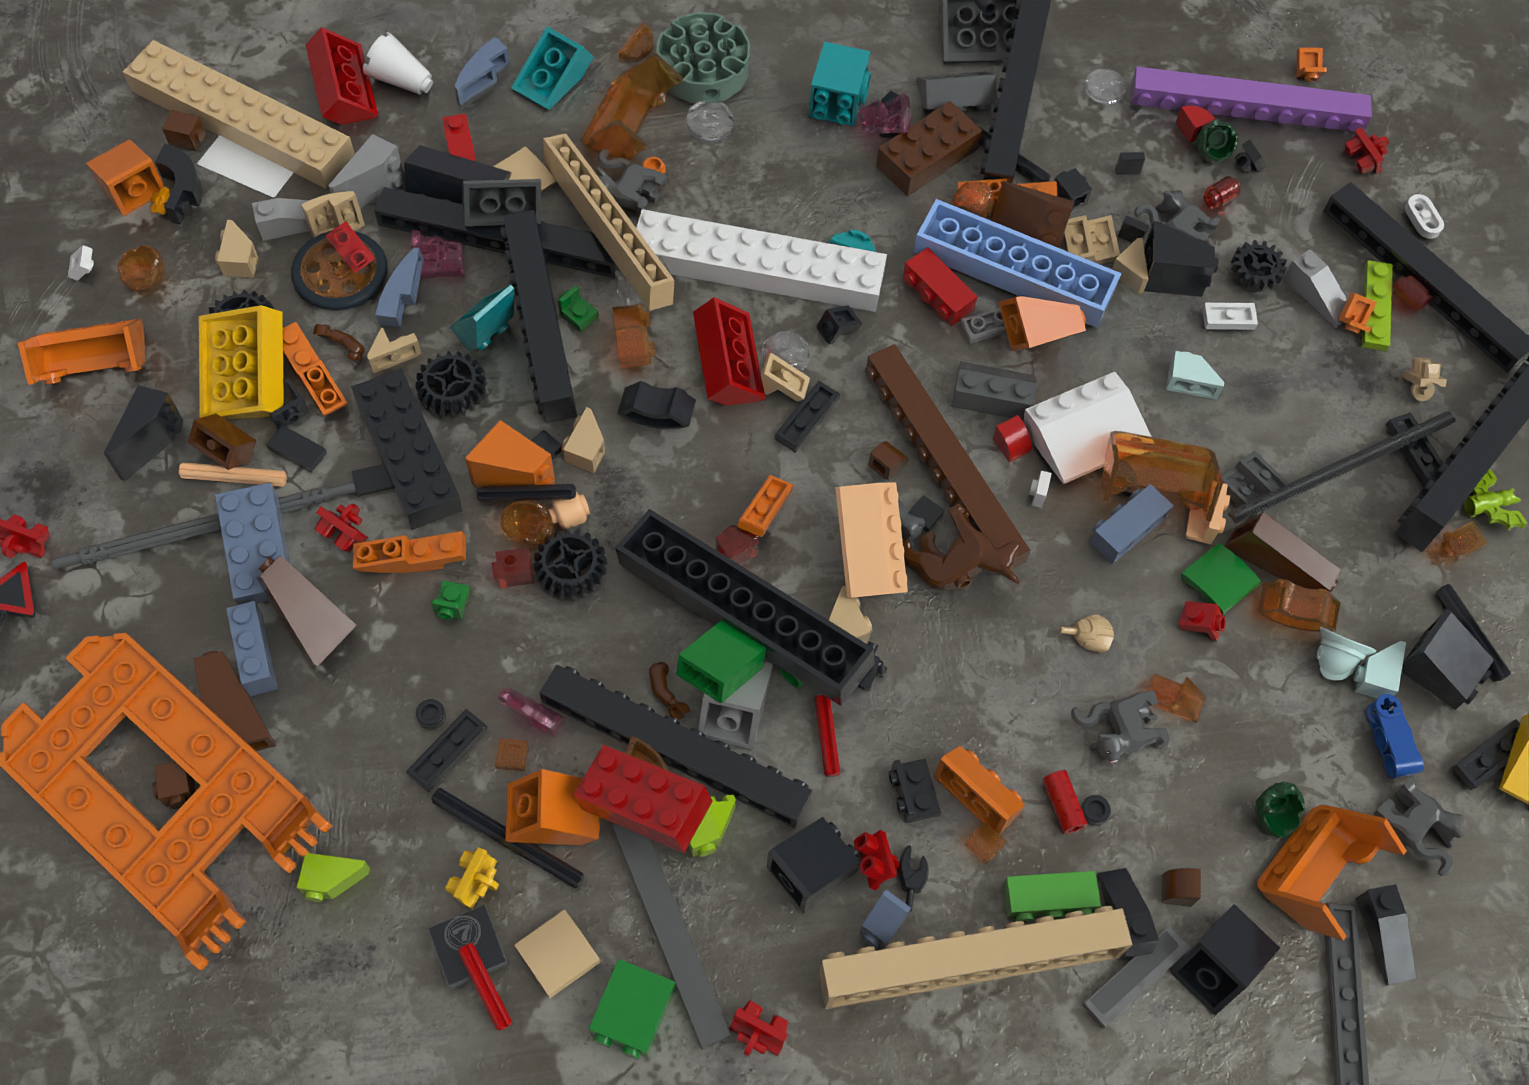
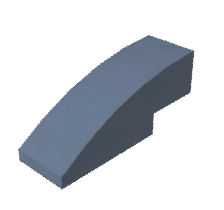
M496 36L484 44L470 58L459 74L454 86L459 105H462L497 82L496 72L510 64L508 48Z
M413 248L403 258L387 281L375 313L380 325L401 327L405 304L415 305L424 261L419 248Z

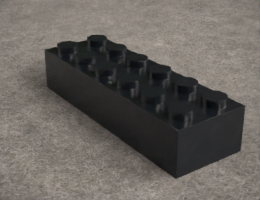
M402 368L351 386L358 409L411 530L462 511L457 489Z

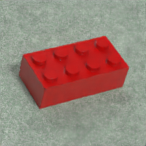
M605 745L601 747L573 794L584 811L682 853H685L713 802L704 785Z

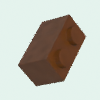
M216 413L194 420L187 443L229 470L250 462L257 440Z

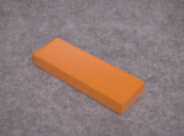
M769 475L739 519L737 527L763 537L791 494L794 485Z

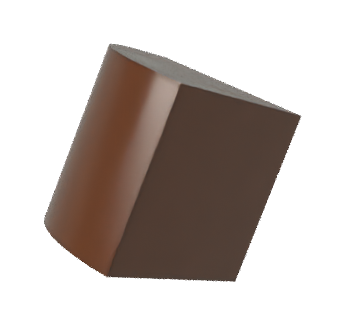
M885 441L870 452L868 466L889 481L908 462V457L888 441Z
M1178 868L1168 870L1162 874V903L1192 907L1201 898V869Z

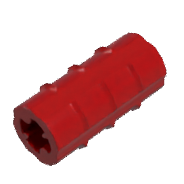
M1060 770L1045 776L1043 782L1047 795H1049L1053 805L1052 808L1055 810L1058 818L1057 821L1060 823L1063 833L1071 834L1087 827V821L1067 771Z

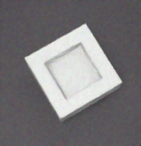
M82 245L71 255L68 271L69 278L78 281L84 274L90 273L94 261L91 259L92 248Z
M1041 471L1038 480L1033 479L1029 495H1033L1031 506L1042 508L1047 496L1052 473Z

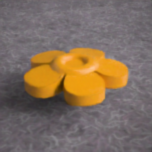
M167 187L161 188L159 193L155 192L152 196L154 203L151 205V211L155 214L164 215L166 213L164 206L170 196V190Z

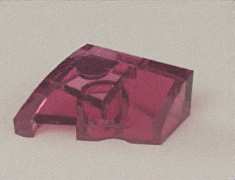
M904 93L886 103L878 100L859 110L862 131L865 133H907L910 131L909 97Z
M412 230L411 248H419L424 258L420 278L464 276V259L461 243L445 241L435 235L432 239L421 236L419 230Z
M504 688L498 695L502 705L526 716L530 726L553 737L557 735L566 717L512 688Z

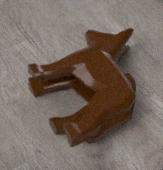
M959 503L950 508L948 512L960 537L951 545L946 554H943L936 548L934 543L936 536L933 531L920 537L922 552L914 551L908 539L902 541L904 561L915 569L924 581L934 589L949 591L955 588H966L972 583L971 578L983 570L1004 576L1015 583H1020L1013 572L1020 544L1013 541L1000 548H996L986 535L977 531L971 525L968 519V511Z

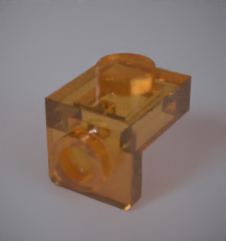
M1473 521L1452 533L1448 531L1444 533V542L1441 543L1449 557L1454 555L1458 562L1488 546V542Z

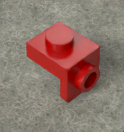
M1186 601L1178 625L1181 630L1206 632L1211 640L1218 641L1220 632H1223L1225 629L1226 619L1218 604Z

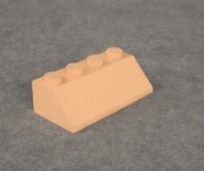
M896 482L835 487L847 598L908 592Z

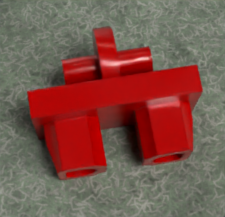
M1360 127L1355 130L1354 137L1345 143L1344 149L1350 157L1360 152L1362 153L1363 157L1356 160L1357 169L1361 174L1372 170L1378 174L1383 171L1381 164L1384 161L1383 156L1388 154L1386 147L1389 145V140L1385 136L1378 138L1376 134L1369 138L1363 128Z
M347 221L326 235V238L354 273L375 259Z
M340 504L336 509L341 514L340 516L320 506L316 513L321 518L314 528L315 531L330 539L336 528H338L342 532L334 544L346 552H350L353 549V544L366 542L368 536L351 525L354 523L358 526L362 523V519L358 516L360 508L357 505L350 504L345 507Z
M15 514L7 521L0 519V546L2 547L3 556L13 558L18 553H28L42 558L46 554L44 543L50 537L47 526L37 523L31 529H27L26 521Z
M878 830L873 835L864 832L854 839L855 850L859 851L862 857L859 865L861 874L867 877L869 888L876 891L884 881L897 876L896 870L899 868V861L895 855L891 854L884 831Z
M749 1001L742 1009H737L729 1030L738 1034L737 1041L747 1045L743 1053L747 1057L750 1056L753 1049L763 1055L767 1050L778 1056L788 1036L786 1030L789 1022L778 1015L773 1016L770 1024L762 1021L759 1017L763 1009L753 1001Z

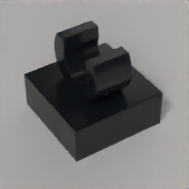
M1249 139L1243 143L1242 147L1245 152L1235 156L1237 163L1247 160V163L1241 166L1244 173L1249 172L1253 165L1258 172L1265 168L1266 164L1251 140Z

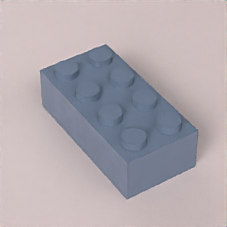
M266 483L215 494L233 599L238 605L255 601L256 604L270 601L257 580V577L262 573L258 568L269 557L275 560L280 555L290 563L280 504L272 483Z

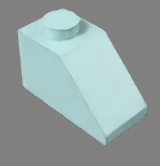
M1175 351L1169 364L1166 390L1217 400L1224 387V381L1202 356L1190 352Z
M1399 641L1370 656L1362 665H1358L1353 676V680L1357 682L1355 692L1373 698H1378L1383 694L1395 696L1399 690L1406 642Z

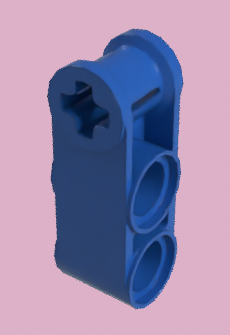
M1391 694L1380 695L1375 702L1367 707L1366 717L1373 731L1375 743L1382 755L1387 774L1390 778L1395 779L1422 773L1424 768L1423 759L1414 742L1413 733L1406 721L1401 703Z

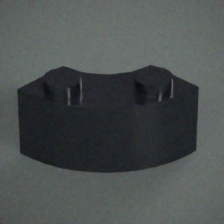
M639 381L625 387L617 414L632 422L652 428L681 429L689 427L696 399L678 387L658 388Z

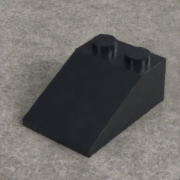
M137 386L103 453L121 480L126 481L169 446L176 434L182 430L183 419L169 393Z

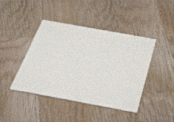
M220 135L197 163L202 167L273 198L294 173Z

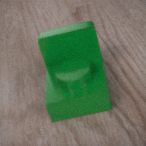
M577 286L563 292L558 299L559 314L580 332L599 317L598 311L580 296V289Z
M443 580L437 599H433L431 603L434 613L445 620H452L453 618L462 620L471 591L470 586Z

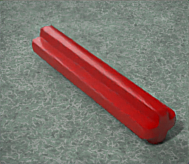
M817 695L815 697V708L824 775L826 777H835L840 774V765L831 700L824 695Z
M468 943L459 948L458 953L496 1029L501 1031L512 1024V1020L474 944Z

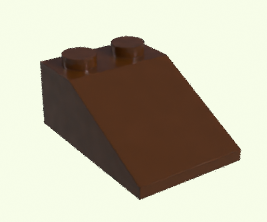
M1003 180L991 221L1060 248L1074 201Z

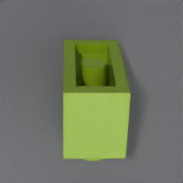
M308 853L304 857L297 889L304 896V899L308 901L322 902L323 898L333 900L369 875L370 867L363 860Z

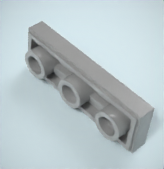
M1000 308L970 316L960 321V326L969 344L1006 334Z

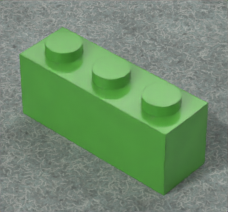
M1095 871L1006 877L1002 884L1007 919H1016V922L1024 921V923L1034 921L1036 917L1053 916L1054 920L1063 919V916L1076 911H1083L1084 915L1093 914L1095 909L1101 907Z

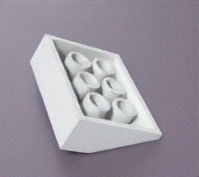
M1112 372L1025 409L1023 422L1029 432L1031 441L1063 484L1154 445L1152 436L1130 390L1116 372Z

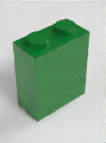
M721 620L678 654L676 675L717 702L723 703L763 668L766 647Z
M618 959L589 1027L590 1035L594 1036L593 1041L610 1048L611 1044L622 1047V1053L634 1059H639L640 1055L648 1058L676 989L675 981Z

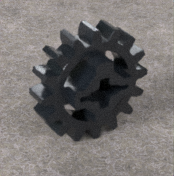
M1253 240L1251 245L1244 242L1242 247L1237 248L1231 260L1233 264L1231 271L1237 272L1234 277L1235 279H1243V286L1249 283L1251 284V290L1259 286L1260 290L1264 291L1266 286L1273 289L1276 283L1279 284L1287 270L1284 267L1287 260L1280 259L1283 252H1275V245L1267 247L1266 241H1263L1262 245H1258V242Z

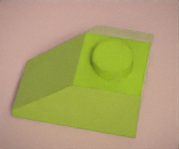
M726 795L723 797V801L717 802L714 796L711 797L713 802L688 845L692 857L699 854L700 857L708 856L717 850L716 847L720 846L735 811L736 799L734 795Z

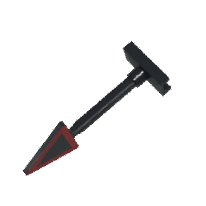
M22 562L0 578V627L8 614L29 618L36 616L29 568L26 562Z

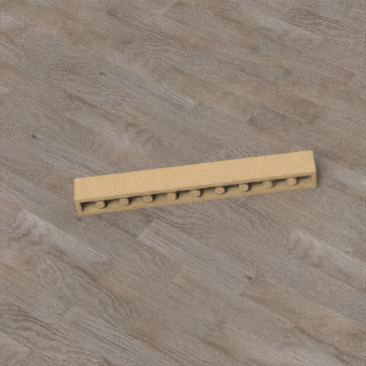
M567 134L543 138V163L648 310L651 311L673 305L675 280Z

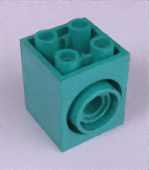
M829 42L823 43L811 83L808 117L855 126L860 105L865 104L869 90L871 71H868L871 51Z

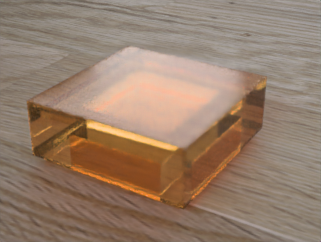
M499 738L495 763L496 769L525 771L529 742Z
M984 822L966 841L965 846L987 865L1007 841Z

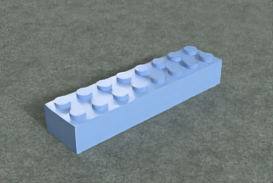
M938 199L935 200L916 235L913 253L918 254L928 247L947 267L1018 296L1079 305L1080 310L1085 314L1086 324L1098 328L1121 276V273Z

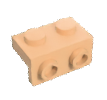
M1217 482L1210 494L1194 491L1185 533L1187 539L1211 545L1217 534L1223 533L1226 518H1222L1223 511L1227 510L1230 501V495H1226L1228 484Z

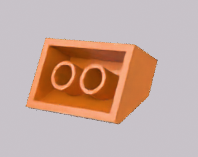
M960 745L940 759L933 778L995 836L998 837L1021 814L1025 807L1021 796L1012 789L1008 790L994 771L984 768L979 763L978 757L971 750H965Z

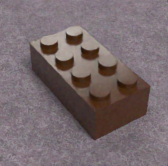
M949 101L878 148L876 167L906 196H909L978 150L982 129Z

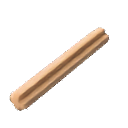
M186 462L181 463L179 467L180 477L186 479L257 485L272 483L273 486L281 487L286 485L287 480L286 472L281 470L235 467L227 470L221 465Z

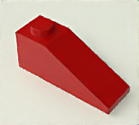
M466 113L442 117L449 154L476 161Z

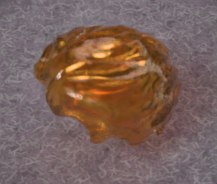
M977 181L966 182L955 192L950 204L987 219L993 209L994 194L987 183Z
M140 245L139 248L126 251L118 262L120 280L135 290L149 289L158 284L164 274V262L160 252L147 245Z
M532 500L517 501L510 504L503 510L500 517L501 529L505 532V535L512 541L525 546H535L545 542L546 536L549 537L553 530V521L549 516L548 508L544 504Z

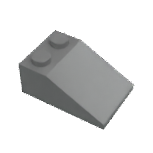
M372 134L328 185L331 194L353 191L356 194L359 207L362 209L377 202L384 187L391 189L400 187L404 181V171L398 147Z

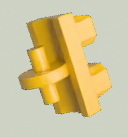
M479 847L476 852H463L459 860V865L466 870L462 879L453 876L445 887L455 899L469 909L474 908L479 897H484L487 889L496 891L499 886L493 880L497 871L494 869L497 860L488 855L485 849Z

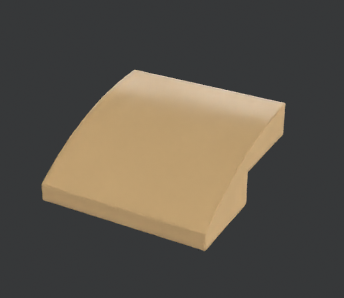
M527 147L520 149L493 166L510 171V180L541 179V193L556 183L549 170Z
M353 191L327 194L301 204L313 238L319 234L333 231L345 221L354 231L365 226L356 194Z
M1086 215L1069 219L1064 233L1068 252L1097 264L1115 262L1120 252L1112 215L1088 221Z
M565 909L514 945L549 998L555 996L601 962Z

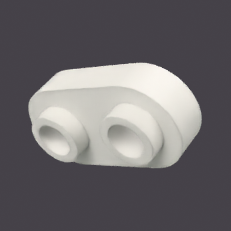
M1416 194L1409 198L1405 205V211L1417 232L1428 239L1438 237L1444 228V222L1431 200L1421 194Z

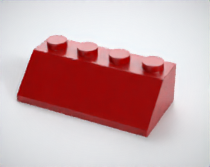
M321 27L305 45L321 116L341 125L376 118L378 111L370 79L363 72L365 59L361 44Z
M713 297L693 311L707 397L725 406L763 401L766 398L750 314Z

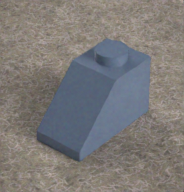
M885 890L860 929V933L863 935L862 939L875 949L877 947H880L882 950L885 949L905 922L911 907L888 890Z

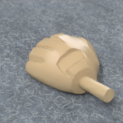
M1098 614L1080 619L1074 623L1073 628L1060 626L1058 630L1062 634H1073L1080 646L1098 653L1108 651L1114 639L1112 625L1106 618Z

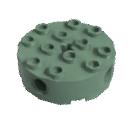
M695 12L680 16L670 23V27L661 32L657 39V74L662 85L677 98L696 105L723 102L740 91L749 77L750 42L743 28L736 23L732 24L724 20V16L719 14Z

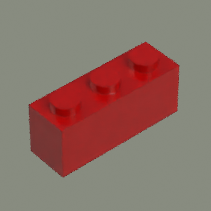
M928 247L905 262L903 272L905 282L920 294L925 303H929L936 310L942 320H946L953 326L974 312L978 297Z

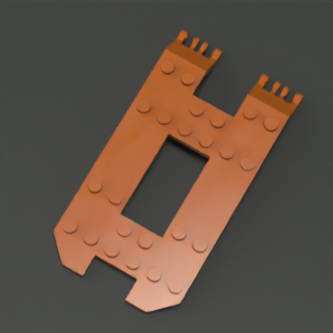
M117 633L114 636L85 637L65 658L83 677L57 705L42 718L28 704L22 702L1 724V737H4L3 752H0V766L176 937L184 956L196 968L203 971L209 964V959L198 950L202 944L205 943L211 952L219 953L222 950V946L211 934L214 933L222 942L227 944L231 940V935L221 928V923L227 919L234 928L240 929L247 922L237 912L229 896L204 873L206 868L238 833L246 827L263 843L273 860L285 871L291 873L296 867V862L289 856H286V851L292 846L302 857L306 856L309 850L299 842L298 838L301 836L308 844L314 847L318 843V839L306 829L314 822L319 830L327 833L333 825L301 791L129 634ZM125 716L134 722L201 785L160 830L86 760L87 756Z

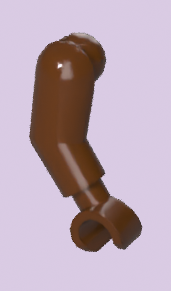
M327 324L315 325L313 334L329 337L332 341L344 345L350 350L348 352L349 359L355 361L362 360L364 347L352 335L337 329L331 330V326Z
M665 662L654 663L649 668L653 695L666 707H670L669 714L676 720L686 717L684 714L690 712L689 706L684 702H678L675 699L676 696L668 689L666 680L667 673H669L668 665Z

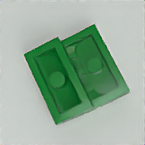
M1220 543L1181 572V580L1202 593L1203 602L1218 604L1222 614H1225L1261 584V580L1239 557Z

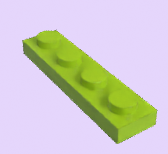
M1368 260L1364 266L1363 296L1377 303L1366 326L1372 328L1371 331L1362 330L1361 347L1387 351L1390 347L1393 264Z

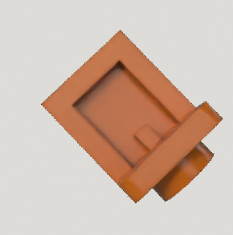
M1323 48L1297 49L1296 78H1304L1305 81H1317L1327 73V68L1322 67Z
M1351 292L1338 320L1347 323L1345 328L1358 334L1361 329L1370 332L1372 328L1366 326L1377 302Z

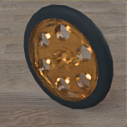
M331 231L319 234L304 244L294 258L291 268V280L298 294L310 304L328 310L350 309L370 300L381 288L387 274V259L382 248L367 235L354 231L375 257L374 260L366 265L371 267L370 272L366 274L354 273L337 250L332 255L323 254L326 248H334L326 238V235ZM313 265L321 267L316 273L307 272ZM322 284L331 285L330 289L325 292L318 290V287ZM348 284L356 285V289L351 292L343 290Z

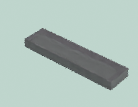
M1170 926L1158 935L1159 941L1152 954L1135 956L1082 1004L1103 1029L1190 950V947Z

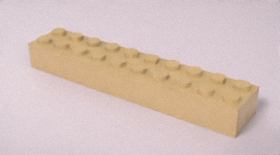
M154 40L123 71L132 92L170 111L174 110L199 116L204 128L325 189L329 187L328 185L355 155L349 136Z
M1105 906L1095 909L1093 914L1084 915L1083 911H1076L1066 914L1064 919L1054 920L1053 916L1036 919L1035 924L1024 925V921L1012 922L1006 925V929L995 930L994 926L977 929V933L965 935L963 931L946 935L947 939L936 941L935 937L931 936L920 938L917 940V944L905 946V942L891 943L887 945V949L875 951L874 947H865L856 951L857 954L845 956L844 952L831 953L826 956L827 959L822 960L819 969L825 1009L1117 959L1132 946L1123 908L1113 910L1112 906Z

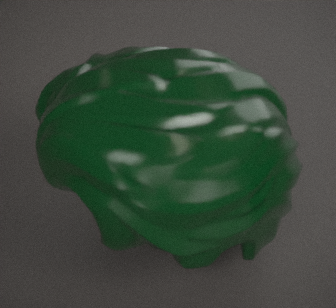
M1214 119L1203 126L1196 139V147L1200 156L1209 163L1222 162L1230 157L1238 146L1237 131L1231 123L1221 122L1218 119Z
M1285 781L1275 783L1257 798L1254 808L1256 819L1259 825L1272 836L1285 838L1301 825V813L1305 811V801L1295 784Z

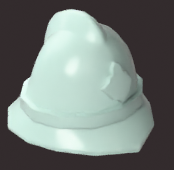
M1320 627L1322 640L1317 651V659L1319 660L1320 671L1323 677L1329 680L1337 681L1347 678L1354 672L1360 661L1364 660L1366 655L1376 654L1377 650L1369 646L1357 643Z

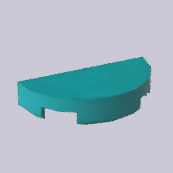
M849 229V232L834 234L829 240V244L876 252L870 236L862 231Z

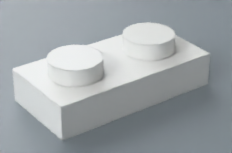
M1204 303L1202 308L1205 329L1255 330L1258 325L1255 303Z

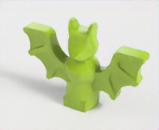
M1489 469L1473 489L1472 493L1474 495L1467 497L1464 501V508L1468 516L1472 518L1481 513H1486L1490 524L1500 523L1507 530H1510L1512 527L1524 529L1527 521L1521 512L1500 508L1516 504L1521 501V498L1514 495V488L1503 489L1497 493L1489 492L1488 488L1494 486L1497 481L1496 476Z

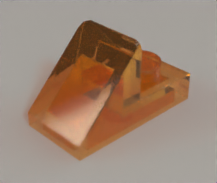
M1154 673L1147 691H1155L1158 704L1154 706L1197 723L1206 696L1188 677L1180 684Z

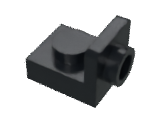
M847 305L826 309L816 327L827 343L832 344L839 334L857 331L862 322L850 306Z

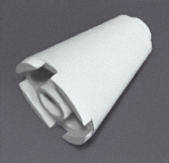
M386 32L387 37L384 35L378 37L367 54V57L371 59L368 65L366 63L363 65L364 74L419 95L423 92L427 93L433 84V80H431L432 74L392 34Z

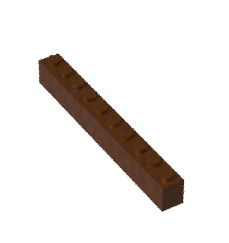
M894 344L869 355L865 368L868 379L871 382L874 381L880 398L888 403L893 418L903 426L907 440L913 442L917 448L918 457L922 462H926L930 468L932 479L941 485L946 501L949 504H953V506L958 503L961 504L969 513L968 519L971 525L977 531L986 535L996 548H1000L1013 541L1019 543L1020 548L1016 557L1015 567L1026 563L1031 550L897 346Z

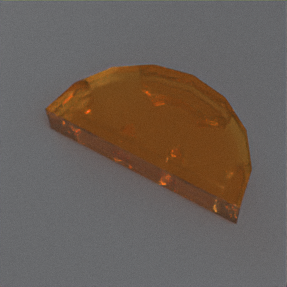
M644 22L641 23L619 51L620 59L638 60L651 52L654 46V38L648 25Z

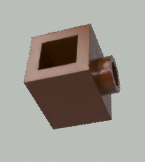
M171 110L162 127L169 145L195 151L206 135L199 116Z
M175 761L155 766L156 782L152 784L155 799H159L166 807L172 809L181 808L195 793L194 779Z

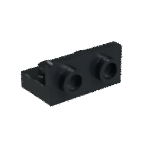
M926 758L902 764L900 760H895L888 775L892 788H897L899 798H896V805L899 815H904L906 823L940 816L941 810Z

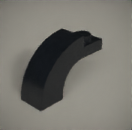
M164 143L155 164L162 178L175 182L164 208L171 223L181 225L184 216L189 213L190 205L200 206L203 195L202 184L191 159L180 149Z

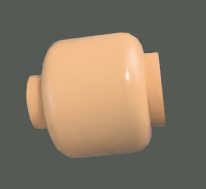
M577 492L576 497L571 500H552V508L548 509L552 523H559L560 527L564 530L584 524L587 520L586 515L590 514L584 495H579Z

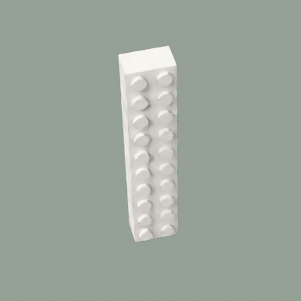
M641 210L636 229L672 275L839 306L849 305L850 308L876 312L887 254Z

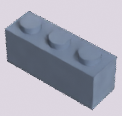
M1151 484L1144 490L1137 489L1129 497L1130 501L1126 505L1119 504L1111 512V517L1107 521L1104 519L1100 520L1092 529L1094 534L1090 543L1112 564L1162 523L1174 506Z
M251 601L226 608L241 685L249 696L278 689L263 614L256 602Z

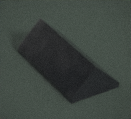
M421 145L404 161L405 192L423 194L436 199H446L458 204H462L463 181L510 180L511 176L510 171Z

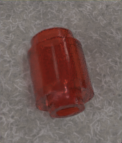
M1226 176L1217 181L1204 192L1203 199L1205 204L1211 209L1223 207L1240 196V183L1231 176Z
M1412 275L1407 278L1402 276L1393 285L1395 288L1393 294L1410 309L1414 308L1417 312L1424 308L1432 299L1429 290Z

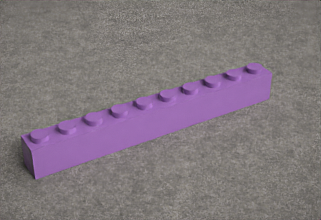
M1136 67L1131 81L1130 104L1175 110H1180L1183 106H1197L1207 110L1212 115L1355 132L1360 127L1365 131L1372 118L1371 95L1145 67Z

